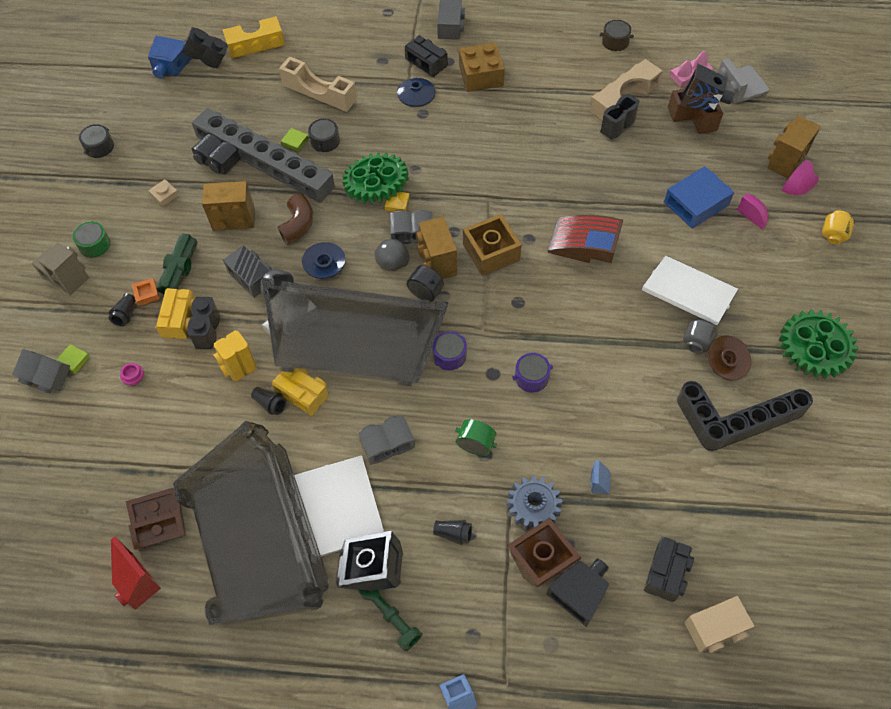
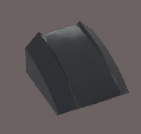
M392 531L345 539L339 556L336 577L337 587L356 590L396 588L401 584L403 551L400 540Z

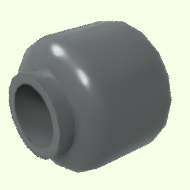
M700 318L689 323L683 336V341L688 350L701 354L708 351L709 345L715 340L718 332L713 323Z

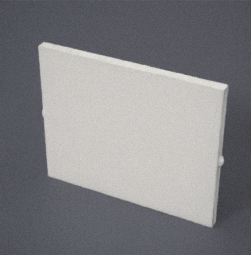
M665 256L658 267L652 271V275L644 284L642 290L710 323L718 325L726 309H729V304L738 288Z
M362 455L291 476L312 560L341 551L345 539L384 532Z

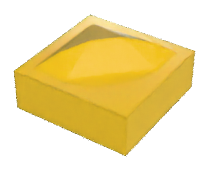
M396 191V197L389 196L390 200H386L385 211H406L410 199L409 193Z

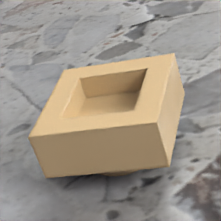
M165 179L148 190L150 196L162 207L179 196L177 190Z

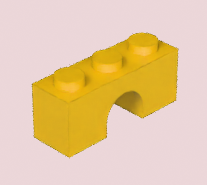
M277 16L259 20L260 28L253 33L244 32L241 25L223 29L231 59L284 46L283 33Z

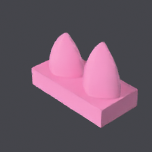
M703 50L695 60L691 62L687 60L681 66L671 70L670 77L680 88L687 85L698 64L713 70L712 66L708 63L707 52Z

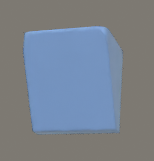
M595 460L591 470L592 493L609 494L610 471L600 461Z
M465 674L439 685L448 709H475L477 707L474 693Z

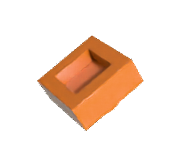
M154 278L132 284L138 306L160 300Z

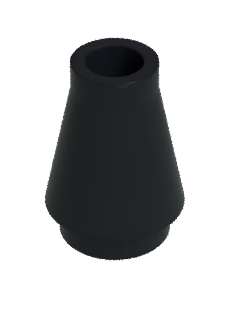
M128 293L124 294L109 310V321L120 327L128 324L136 302L135 297Z
M259 386L254 388L251 393V398L271 415L281 414L286 407L287 400L282 393L263 389Z
M436 520L433 535L463 545V543L469 544L472 535V523H467L466 520Z

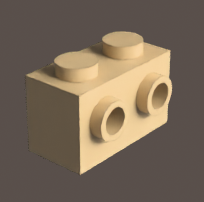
M738 596L690 615L684 622L699 653L708 650L710 654L725 647L723 643L731 639L734 643H738L748 638V632L755 627Z

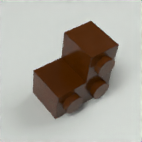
M684 89L672 91L668 110L673 122L692 119L698 134L718 131L723 116L719 103L714 111L684 107L680 105Z

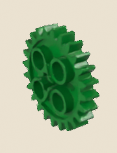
M380 152L376 156L370 153L368 158L362 156L361 161L355 159V165L349 164L350 169H345V175H342V183L346 194H349L350 199L355 198L356 202L362 199L363 204L370 200L371 204L375 200L382 203L383 198L389 201V196H397L396 191L403 192L402 187L407 186L406 181L409 180L405 161H401V157L396 158L395 154L389 157L388 152L383 156L380 155Z
M810 309L808 314L804 311H801L799 315L794 314L791 319L786 321L779 337V341L782 342L779 349L785 350L782 356L791 358L788 364L796 363V371L801 368L805 369V376L809 372H813L814 378H817L819 374H822L824 379H827L830 374L834 378L839 373L844 374L854 363L853 361L857 357L855 353L859 347L854 345L857 342V338H851L854 331H847L845 329L848 324L844 323L841 325L839 323L840 317L835 320L832 319V313L823 316L822 310L818 314H815L812 309Z

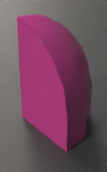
M806 159L793 172L781 191L791 195H802L809 192L818 183L819 176H815V172L812 169L814 165Z
M747 193L742 197L737 210L763 230L768 223L769 215L767 208L761 200Z

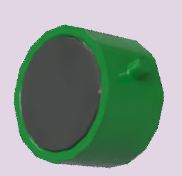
M85 222L80 224L73 232V240L81 254L85 257H98L103 255L110 247V238L104 227L98 222Z
M468 419L463 421L461 428L456 427L455 432L459 433L455 441L456 444L471 454L486 456L490 453L492 447L496 448L497 443H494L496 431L484 422Z

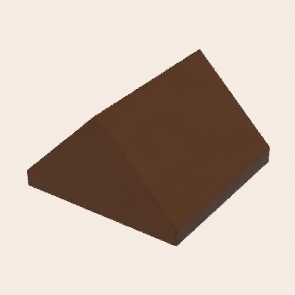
M550 518L507 545L523 578L537 588L581 559L578 552Z

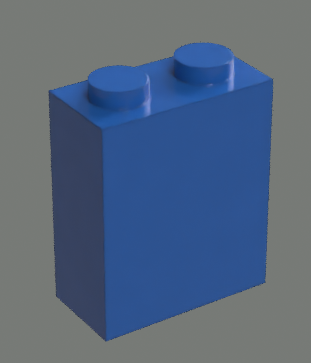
M704 166L668 188L664 203L693 229L728 207L734 191L723 183L715 173Z

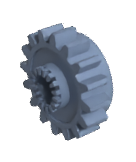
M532 475L531 481H527L523 477L522 485L515 482L513 485L514 491L509 490L508 497L510 499L507 500V507L511 508L509 510V517L515 516V524L521 523L524 525V530H527L528 527L534 528L549 518L555 524V516H560L561 509L559 507L562 506L563 500L557 499L560 495V490H552L554 483L545 484V477H542L540 481H536L535 475ZM537 501L540 504V506L533 507V505H530V503L528 502Z

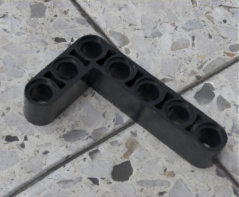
M688 381L682 386L677 402L701 445L709 451H716L803 417L812 405L813 397L804 389H796L721 418L703 387L695 381ZM698 414H703L706 418H702ZM731 426H736L739 430H735ZM710 434L716 435L718 439L711 437Z

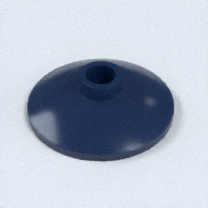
M411 78L400 84L397 94L403 104L410 107H422L434 99L435 87L426 79Z
M329 242L317 243L305 251L302 257V265L305 272L311 277L328 279L336 276L344 268L345 254L336 244Z

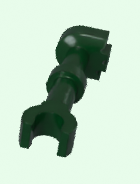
M359 590L361 597L365 600H371L384 614L383 618L386 622H391L401 633L402 636L397 640V643L404 652L410 650L420 640L423 633L417 627L410 628L398 615L399 611L395 606L391 607L381 596L379 590H372L368 593L364 590Z

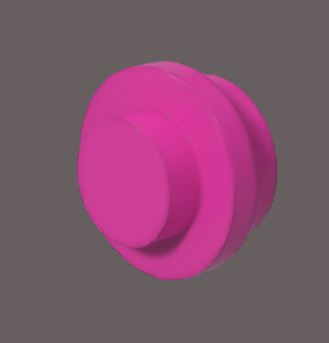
M135 363L124 365L120 372L122 382L130 386L138 384L144 377V370Z

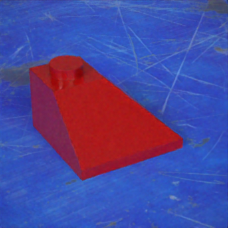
M114 536L111 539L112 585L118 591L114 596L124 607L128 604L136 610L161 588L135 555Z

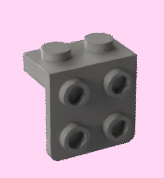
M729 58L721 61L718 73L727 78L725 90L734 92L733 102L735 104L768 93L769 88L752 66L737 69Z

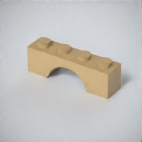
M290 56L279 67L284 87L346 112L357 100L355 82L340 76H337L333 82L323 81L310 71L305 62Z
M646 59L639 64H635L628 72L621 74L617 80L609 83L606 88L593 95L590 112L603 120L606 109L616 105L618 99L623 95L632 92L647 95L659 86L663 71Z

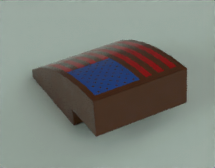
M600 215L558 218L548 253L590 263L591 258L612 263L624 219Z

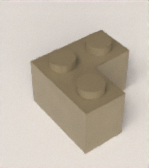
M59 243L53 247L50 246L32 263L41 277L70 296L89 278L85 272L86 267L76 258L78 254L71 247L67 246L65 248Z

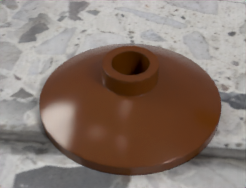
M724 335L716 338L709 345L707 352L708 362L718 376L733 381L743 378L749 372L751 355L741 340L733 336Z

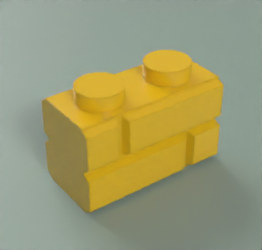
M168 288L165 290L156 324V329L162 338L186 339L188 337L187 325L192 317L191 305L195 299L191 290Z
M235 330L226 335V338H221L214 343L216 353L213 356L225 377L230 376L233 381L237 382L245 377V374H250L257 369L248 343L239 331Z
M288 363L281 371V374H278L272 381L275 392L282 393L287 401L310 416L314 415L329 395L326 387L327 384L319 377L314 379L309 376L307 370L300 365L295 367Z

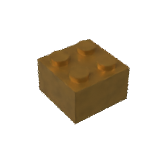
M496 42L459 48V67L467 92L504 86L505 68Z
M799 115L793 122L789 121L783 131L784 134L780 133L773 144L776 148H773L768 156L770 162L767 169L789 179L807 156L821 126Z
M247 181L203 184L202 205L212 231L254 228L255 207Z
M502 214L463 228V246L481 276L520 261L522 245Z
M444 216L418 222L419 232H416V238L419 245H417L419 257L424 258L423 266L436 271L442 279L457 276V249Z

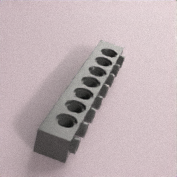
M206 108L191 122L198 138L202 139L209 133L218 137L221 141L232 144L238 149L241 161L319 203L335 188L333 174L328 169H323L312 161L300 157L297 153L290 152L280 144L269 141L265 136L254 133L251 129L237 124L234 120L222 116L217 111L214 112Z

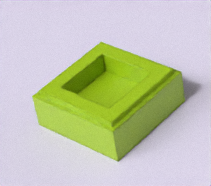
M291 128L281 140V145L299 153L309 140L308 134Z
M70 344L56 360L70 365L69 372L76 375L89 360L90 356L88 353Z

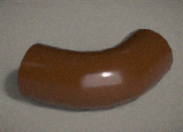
M301 193L291 196L287 202L292 218L277 226L286 245L300 239L312 226L314 212L307 198Z

